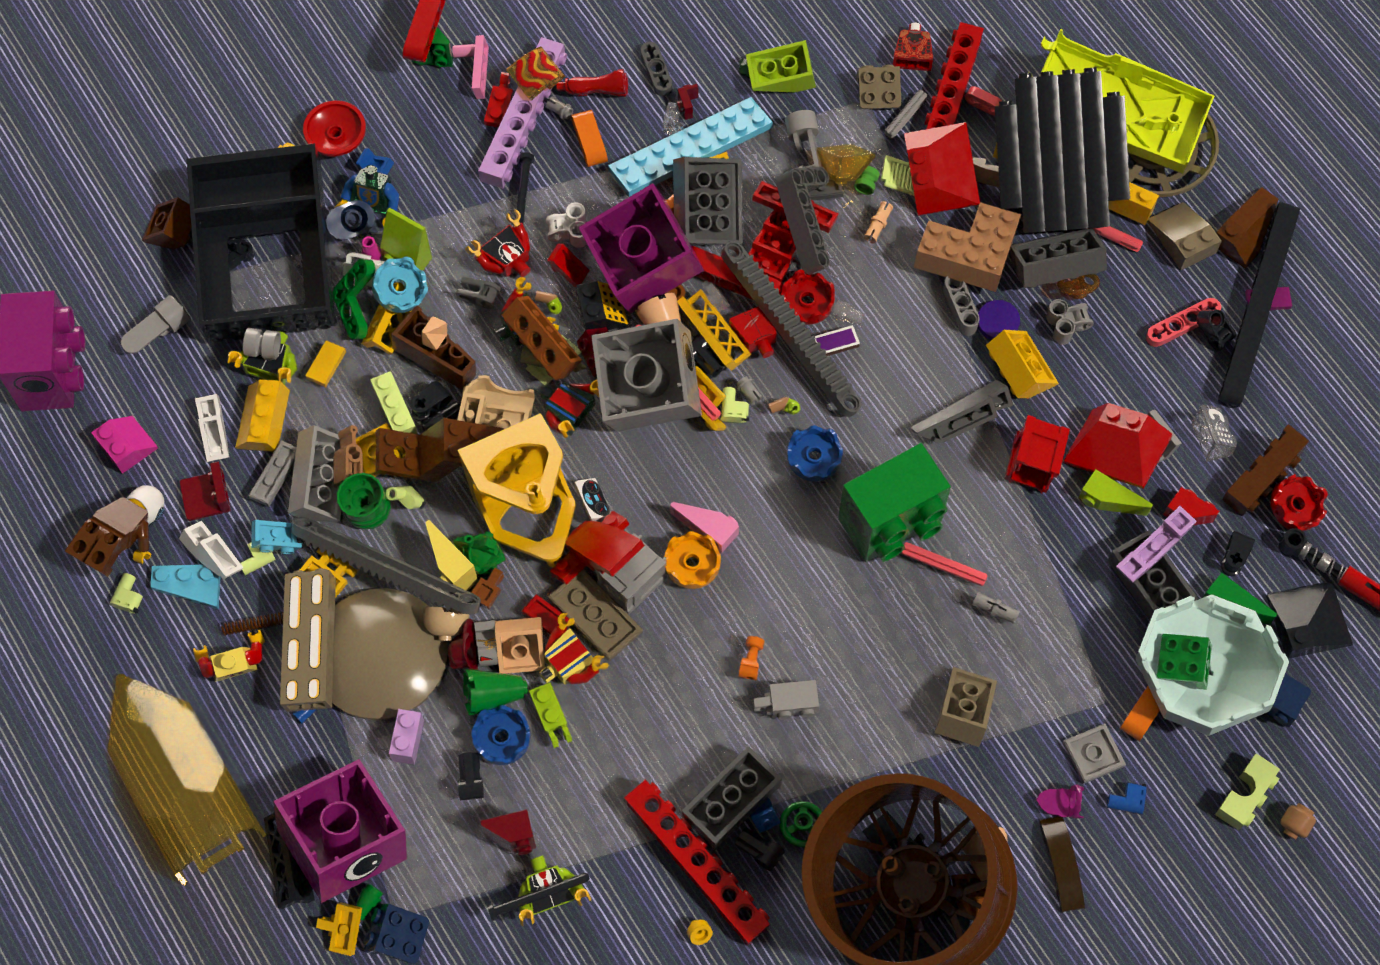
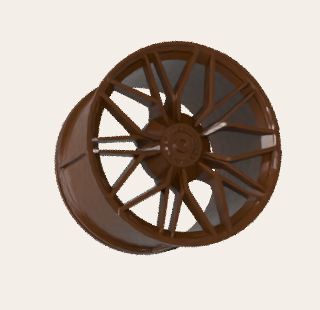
M903 773L884 774L863 780L843 791L828 804L816 820L809 834L802 860L803 891L814 922L826 939L857 965H981L1002 942L1011 925L1016 908L1018 892L1016 866L1010 846L997 824L972 801L961 796L947 785L924 776ZM913 800L905 826L900 835L883 807L895 802ZM921 800L933 801L935 839L927 848L908 844ZM939 803L948 805L967 816L943 840ZM878 809L882 812L897 838V849L894 851L890 847L873 813ZM870 815L883 845L848 836L865 817ZM972 821L974 828L952 852L938 856L937 854ZM978 831L986 855L959 854ZM848 843L882 852L885 858L880 864L877 876L869 877L840 856L839 852L843 844ZM836 861L866 883L834 892L833 879ZM955 862H987V880L965 888H957L950 885V875L947 867ZM874 887L878 889L870 898L835 904L834 897ZM986 888L982 905L966 897L969 894ZM947 896L961 899L979 908L977 916H972L957 909L946 900ZM884 903L890 911L896 914V924L883 937L866 950H863L857 945L856 941L877 907ZM869 904L850 936L839 917L837 908ZM939 908L950 917L958 939L943 951L927 933L924 926V918L934 914ZM956 914L973 921L964 934ZM911 919L915 931L912 961L904 962L907 921ZM900 934L899 962L879 960L871 956L872 953ZM922 936L936 954L917 960L920 938Z

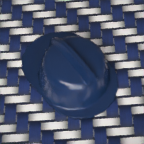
M360 200L337 206L327 215V230L334 238L340 240L361 235L369 231L373 226L375 220L374 211L369 204Z

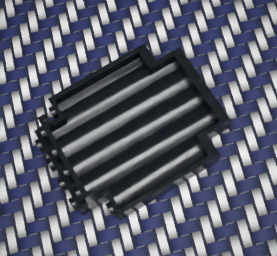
M1097 67L1084 68V73H1075V69L1062 70V75H1053V71L1040 72L1039 77H1032V73L1019 74V78H1015L1016 105H1012V101H1001L999 106H995L1001 209L1022 207L1024 233L1110 227L1108 201L1130 199L1125 95L1120 96V92H1108L1107 97H1103L1101 71H1097Z

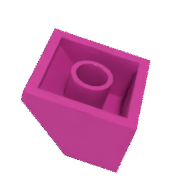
M133 416L110 419L91 432L98 445L122 474L158 449V446Z

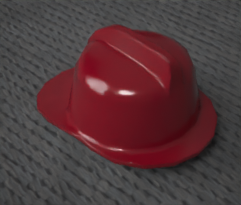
M472 619L465 621L463 634L455 637L450 642L448 656L452 669L469 668L478 670L476 633Z

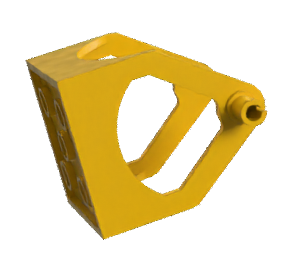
M541 413L459 449L458 453L473 500L489 531L493 534V539L503 545L546 561L547 565L553 568L555 566L554 562L556 561L557 564L561 561V556L564 553L576 504L560 468L563 459L562 450ZM553 496L559 497L562 502L552 536L544 538L539 542L506 531L500 525L504 514L512 506L531 514H540L550 507Z

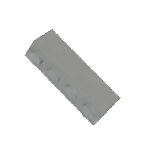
M315 425L298 432L288 514L309 518L314 521H340L341 508L337 503L339 486L334 485L333 458L334 453L340 449L338 434Z

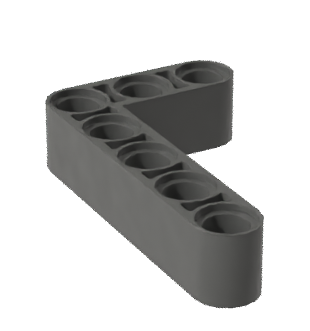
M820 166L794 168L776 177V186L802 269L808 275L829 267L830 264L809 195L810 191L829 182L827 171Z

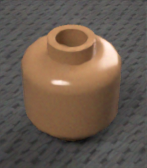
M1297 803L1296 806L1290 805L1280 821L1282 827L1285 828L1283 833L1295 840L1298 836L1307 838L1316 823V818L1313 816L1314 812L1300 803Z

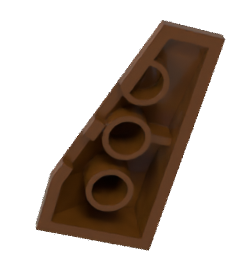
M1261 187L1216 232L1221 239L1218 250L1246 269L1259 254L1278 198Z

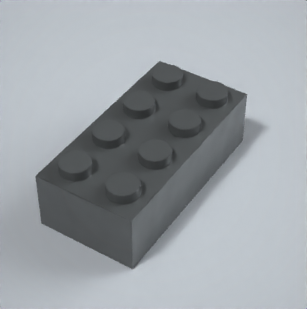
M1092 228L1015 244L1010 247L1011 268L1024 288H1034L1046 283L1075 279L1079 276L1097 274L1107 270L1106 247Z
M1148 530L1113 550L1108 562L1151 621L1156 609L1169 607L1189 596L1195 597L1194 601L1199 599L1167 554L1133 583L1116 568L1129 553L1136 550L1152 534Z
M748 746L682 810V818H685L691 827L716 850L781 786L782 778Z

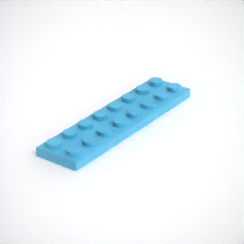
M750 97L608 165L609 172L630 197L652 183L656 185L673 177V159L682 157L710 158L773 128V122L753 98Z

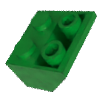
M438 27L426 61L412 60L413 63L453 67L450 41Z

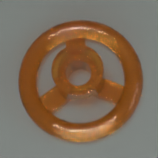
M1096 274L1079 276L1072 281L1064 282L1065 280H1060L1057 282L1058 289L1074 299L1085 298L1087 294L1094 292L1100 285V279ZM1085 277L1092 279L1094 283L1092 285L1086 283Z

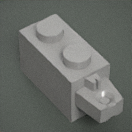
M816 680L770 684L769 693H765V697L753 699L755 712L767 711V715H772V718L778 717L779 720H787L796 715L808 718L814 716L819 711Z

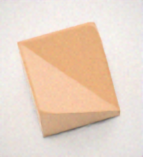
M434 316L431 317L422 330L423 345L437 350L447 336V323Z

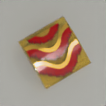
M541 46L528 52L506 68V71L531 101L544 89H552L565 77Z

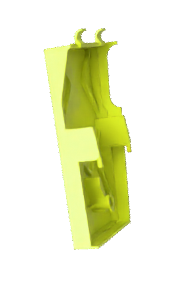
M1060 29L1054 42L1047 41L1044 36L1041 47L1050 51L1041 72L1053 71V75H1062V70L1075 69V73H1084V68L1097 67V71H1101L1103 97H1107L1108 92H1120V96L1125 95L1128 152L1182 174L1184 173L1215 97L1214 95L1117 53L1109 56L1094 51L1066 38L1063 35L1062 29Z

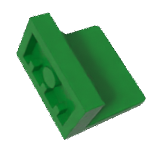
M1162 634L1157 678L1195 682L1197 689L1207 690L1212 644L1209 637Z

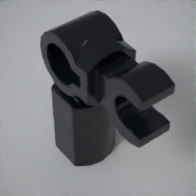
M242 237L228 240V245L234 247L235 252L229 253L230 271L240 265L241 261L249 262L254 258L255 253L251 243L246 242Z

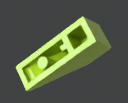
M1096 469L1079 495V499L1085 505L1094 507L1097 510L1147 516L1153 506L1146 499Z

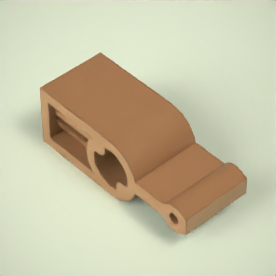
M354 425L338 433L340 449L334 453L333 457L334 485L340 486L347 477L363 473V454L361 448L356 444L358 429Z

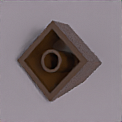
M177 197L156 205L142 241L173 250L185 246L190 239L189 233L192 228L190 204Z

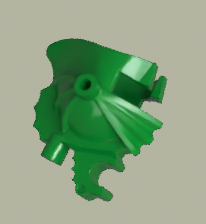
M485 531L484 534L466 535L465 537H457L453 540L454 546L474 565L476 574H489L494 568H497V565L506 560L501 547L493 539L491 532Z

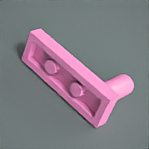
M484 35L476 36L475 44L454 45L452 47L454 58L474 57L472 90L476 99H485L489 46Z

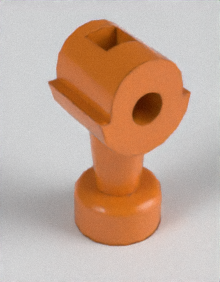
M756 636L747 637L745 645L749 650L746 658L741 660L738 677L757 681L759 670L757 657L758 651L764 647V639Z

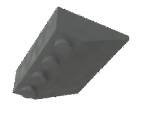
M701 157L673 159L674 216L690 245H725L730 241H735L740 245L743 244L742 159Z

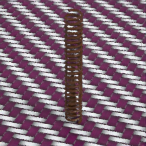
M278 612V618L275 613V621L273 614H271V620L268 614V623L266 615H264V622L262 616H260L261 624L257 616V624L255 617H253V623L252 619L249 618L250 626L246 618V625L244 619L242 620L243 628L241 620H239V627L237 621H235L236 630L233 621L231 622L232 629L230 622H228V629L226 623H224L225 631L223 626H221V629L226 636L227 634L241 633V631L258 630L259 628H266V626L269 628L270 626L273 627V625L277 626V624L283 625L284 612H281L282 619L280 612Z

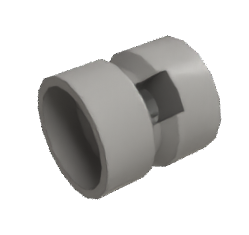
M247 328L243 340L244 355L257 357L261 354L263 358L276 360L281 345L280 332L266 330L263 333L261 329Z

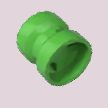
M862 166L858 172L859 178L855 181L854 189L861 194L871 195L874 193L875 182L878 181L880 173L874 167Z

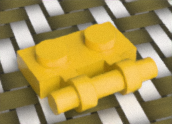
M318 548L317 553L322 557L318 560L311 556L300 570L305 572H312L320 568L330 570L336 578V598L348 584L347 580L342 576L347 573L353 578L358 570L350 566L349 561L342 562L341 558L335 559L334 554L329 556L327 550L321 552L320 548ZM332 563L338 568L333 571L327 564Z

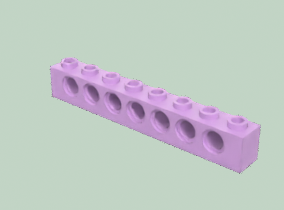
M541 37L536 49L539 54L543 51L558 70L557 72H552L559 76V68L565 64L567 58L564 44ZM539 55V58L537 60L538 69L542 71H550L541 65ZM528 67L526 68L525 76L527 78L539 79L531 76L530 72H528ZM558 77L551 81L543 78L542 81L545 85L539 89L518 85L478 170L481 182L502 189L506 182H510L513 174L512 169L514 165L519 163L520 152L522 148L527 146L529 132L534 130L536 117L538 114L541 115L544 108L543 102L545 98H549L552 90L551 85L553 81H557Z

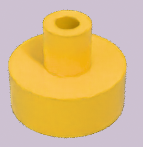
M693 920L687 929V935L695 945L705 944L710 940L713 933L710 925L705 920Z

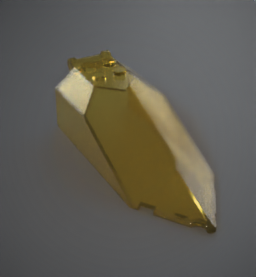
M118 674L115 679L116 684L107 751L171 870L185 886L188 884V881L182 871L192 861L195 862L200 873L203 875L209 871L208 868L234 852L238 851L239 853L245 849L237 836L238 833L253 829L261 834L263 838L267 834L190 703L127 677L124 674ZM231 839V844L202 860V855Z

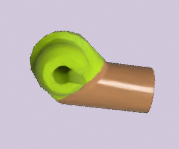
M537 291L535 301L546 303L552 314H559L561 312L562 304L557 295Z
M783 397L767 404L771 414L782 410L794 415L801 408L797 401L788 397Z

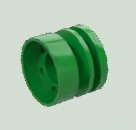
M366 473L353 474L347 477L339 486L337 503L348 521L356 528L363 530L374 529L382 525L388 518L391 510L390 500L386 497V492L379 480L373 475Z

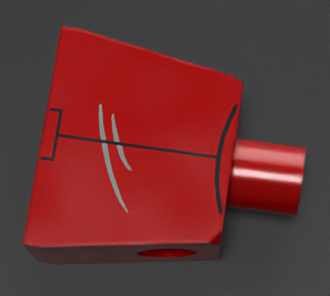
M759 306L729 319L730 327L750 353L759 350L763 358L770 357L774 353L771 345L776 342V329Z

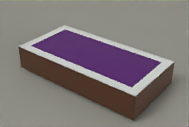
M853 325L815 336L816 343L820 342V348L826 350V356L860 347V342Z

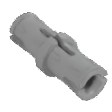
M981 592L977 593L972 604L990 612L991 616L995 617L996 615L1011 622L1013 625L1020 611L1002 604L1001 600L997 599L996 601L981 594Z

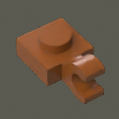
M494 568L488 580L480 578L471 592L481 599L480 605L487 609L491 608L501 592L497 585L504 578L503 571Z

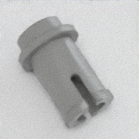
M555 97L549 98L552 103L547 101V109L560 115L561 119H569L571 117L573 108H571L570 104H564L555 99Z
M745 376L737 382V389L743 392L751 405H754L763 396L760 395L752 384L753 380Z

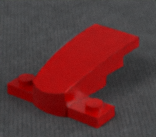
M761 181L753 194L752 201L769 207L773 211L763 223V228L752 243V248L748 254L753 255V261L759 263V269H764L763 274L782 282L797 254V250L777 187ZM811 200L820 230L829 233L839 213L815 204Z
M612 511L601 522L585 521L568 535L565 543L570 552L550 572L553 577L566 585L586 566L592 571L596 569L601 574L605 572L613 577L645 545L641 539L624 531L629 525L628 520Z

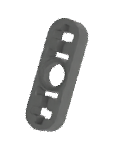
M646 42L641 46L642 61L655 93L660 96H666L672 91L671 77L658 45L654 42ZM648 50L653 52V59H651L650 54L647 52ZM658 65L662 70L660 72H653L651 68ZM661 78H662L663 84L666 85L665 88H663V87L660 85V79H661Z

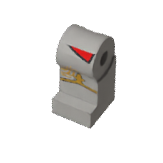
M495 620L475 622L480 667L498 665Z

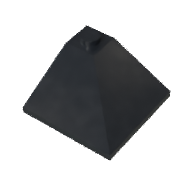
M1332 582L1268 594L1266 596L1270 609L1277 613L1274 622L1288 659L1353 645Z

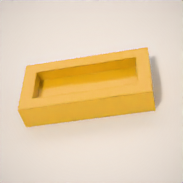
M326 340L305 375L306 379L326 388L346 353L345 348Z

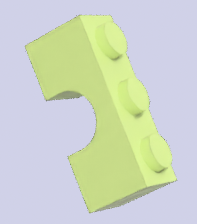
M391 371L370 379L381 408L384 410L391 429L417 434L415 424Z
M1255 754L1239 777L1249 785L1250 795L1241 796L1231 790L1215 815L1237 830H1240L1244 825L1248 827L1256 816L1252 813L1255 807L1261 808L1267 799L1264 793L1268 788L1272 790L1278 782L1279 778L1276 775L1280 769L1258 754Z

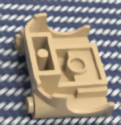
M487 375L478 376L477 379L469 382L468 386L463 387L462 401L457 420L504 429L509 428L531 417L535 400L534 390H508L494 384Z

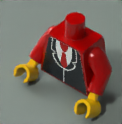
M514 210L516 214L515 220L511 219L509 213L506 215L508 222L514 224L513 227L511 225L507 226L483 246H480L478 241H471L475 247L474 251L469 246L465 248L468 254L475 255V260L485 271L502 274L505 277L510 276L515 271L521 277L526 276L530 272L531 268L526 264L529 260L528 253L530 251L529 236L523 223L519 222L521 215L518 210Z

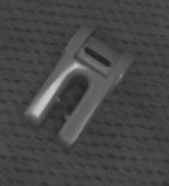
M463 276L461 285L465 289L458 288L456 297L458 300L475 304L485 309H493L495 297L500 293L501 288L490 281Z

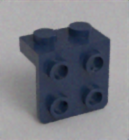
M1285 673L1275 702L1266 714L1289 728L1299 715V711L1310 696L1311 690Z
M391 904L377 905L371 914L372 924L364 938L365 947L363 952L384 954L410 964H416L428 929L429 919Z

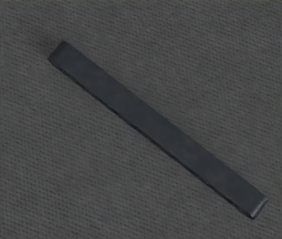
M1281 201L1278 203L1250 294L1251 299L1249 304L1247 302L1218 397L1220 402L1239 408L1243 401L1299 216V207Z

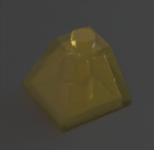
M855 144L817 147V153L823 168L827 171L829 178L834 180L836 184H847L848 181L857 180L875 158V153Z

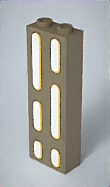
M320 568L312 572L297 570L293 573L285 574L280 705L287 712L332 708L336 578L327 569Z

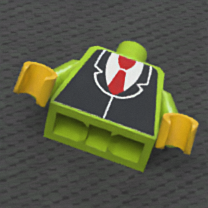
M277 331L281 335V345L276 360L263 358L261 354L257 357L245 356L243 350L240 352L231 351L228 354L227 363L235 362L234 366L236 368H239L240 364L243 363L246 374L264 380L281 381L284 385L286 379L288 383L291 382V377L297 371L295 355L292 353L290 346L285 344L288 336L281 331Z
M544 855L530 860L534 874L526 876V881L520 886L518 897L569 879L575 875L566 868H559L558 865L548 868ZM580 884L519 907L520 924L524 926L523 920L526 918L531 919L532 924H534V915L576 900L578 905L582 906L581 898L588 897L589 901H591V897L588 891Z

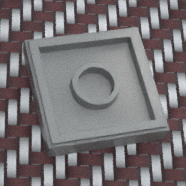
M1106 724L1063 741V745L1083 784L1126 766Z

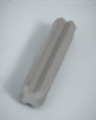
M922 90L916 92L885 129L886 136L892 139L898 134L927 99L926 92Z

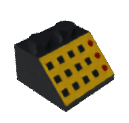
M595 281L577 285L578 301L585 330L605 327L608 330L628 326L624 306L615 297L609 284Z

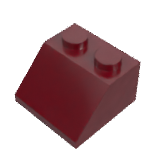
M527 809L480 821L485 837L513 854L525 855L531 853L532 849L536 848Z

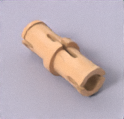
M883 201L880 203L877 213L872 216L871 224L864 235L866 241H869L872 235L870 243H876L881 230L887 225V218L893 210V206L890 203L886 210L884 209L887 202Z

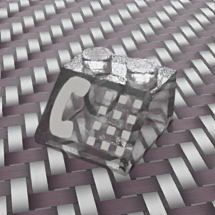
M1205 404L1200 405L1191 424L1206 462L1232 456L1237 446L1235 436L1230 433L1227 416L1223 415L1221 408Z

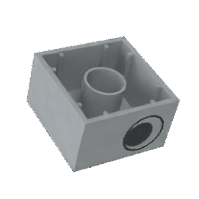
M678 319L592 335L602 421L619 432L702 416L691 331Z

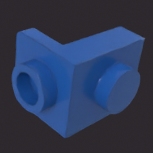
M365 148L358 158L356 165L364 175L366 172L374 174V178L385 179L394 162L391 158L375 156L369 148Z
M769 798L751 815L759 833L781 823Z

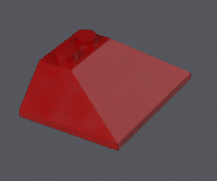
M966 122L904 133L918 216L980 204Z
M1107 403L1092 409L1063 462L1090 472H1094L1096 469L1111 479L1144 489L1173 435L1147 414Z

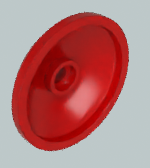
M335 100L319 104L309 112L303 124V134L307 144L315 143L317 152L325 156L334 157L350 153L360 145L366 133L365 119L360 110L344 101Z

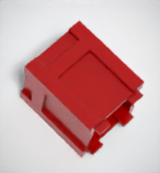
M1027 415L1024 426L1015 434L1004 479L1008 480L1009 483L1015 481L1036 488L1040 493H1046L1049 490L1051 481L1054 477L1057 478L1060 473L1070 429Z

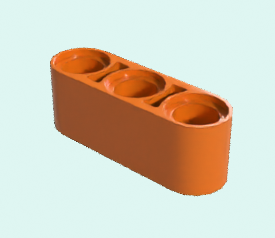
M588 110L572 114V123L587 167L608 162L607 153L593 111Z
M1147 686L1120 727L1122 731L1139 742L1160 711L1149 686Z

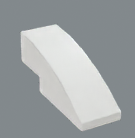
M214 394L195 398L207 462L229 458L219 396Z
M202 521L185 528L180 535V541L196 559L220 577L225 579L243 569V566L218 534L212 535Z

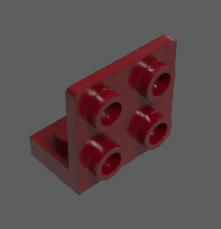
M219 461L210 463L211 472H208V474L180 480L185 514L188 521L231 511L224 471Z

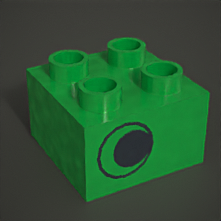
M920 443L844 484L838 520L865 562L879 556L882 562H886L899 555L905 549L902 542L915 535L921 541L927 540L943 528L941 521L943 515L948 510L946 504L951 486L924 445Z

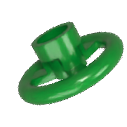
M806 801L792 803L781 814L780 831L790 844L798 847L806 846L807 840L796 839L791 834L797 831L811 832L813 818L807 812V809L813 811L817 817L822 813L821 809L813 803ZM800 808V812L794 817V824L787 827V818L790 813ZM805 820L807 825L801 826L799 821Z

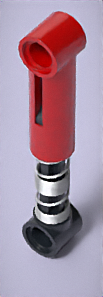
M1292 528L1284 534L1279 543L1281 553L1288 557L1298 556L1301 559L1303 558V560L1307 559L1311 562V565L1315 564L1316 568L1323 573L1326 571L1329 573V576L1332 575L1337 578L1339 586L1380 611L1379 583L1352 566L1345 568L1343 564L1340 565L1335 562V558L1333 559V557L1326 553L1322 554L1318 551V548L1314 549L1311 547L1312 544L1307 542L1306 535L1302 530ZM1288 540L1295 541L1297 546L1291 545Z

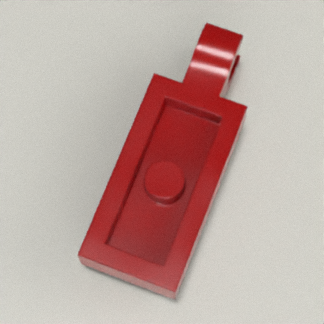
M502 72L499 87L493 86L484 118V125L499 128L514 94L513 89L509 88L511 79H509L510 73Z

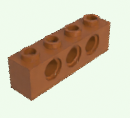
M529 296L517 297L502 314L508 327L517 333L520 341L531 350L533 357L541 362L547 374L555 380L567 378L582 361Z

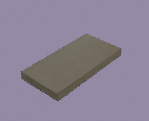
M584 569L567 585L563 583L548 596V599L561 613H568L566 617L569 619L574 618L575 622L573 625L609 662L643 632V629Z

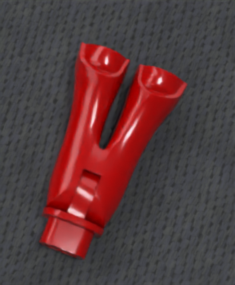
M618 69L599 77H573L570 80L565 78V82H556V88L558 92L566 91L570 95L587 96L593 93H603L613 96H628V77L624 69Z

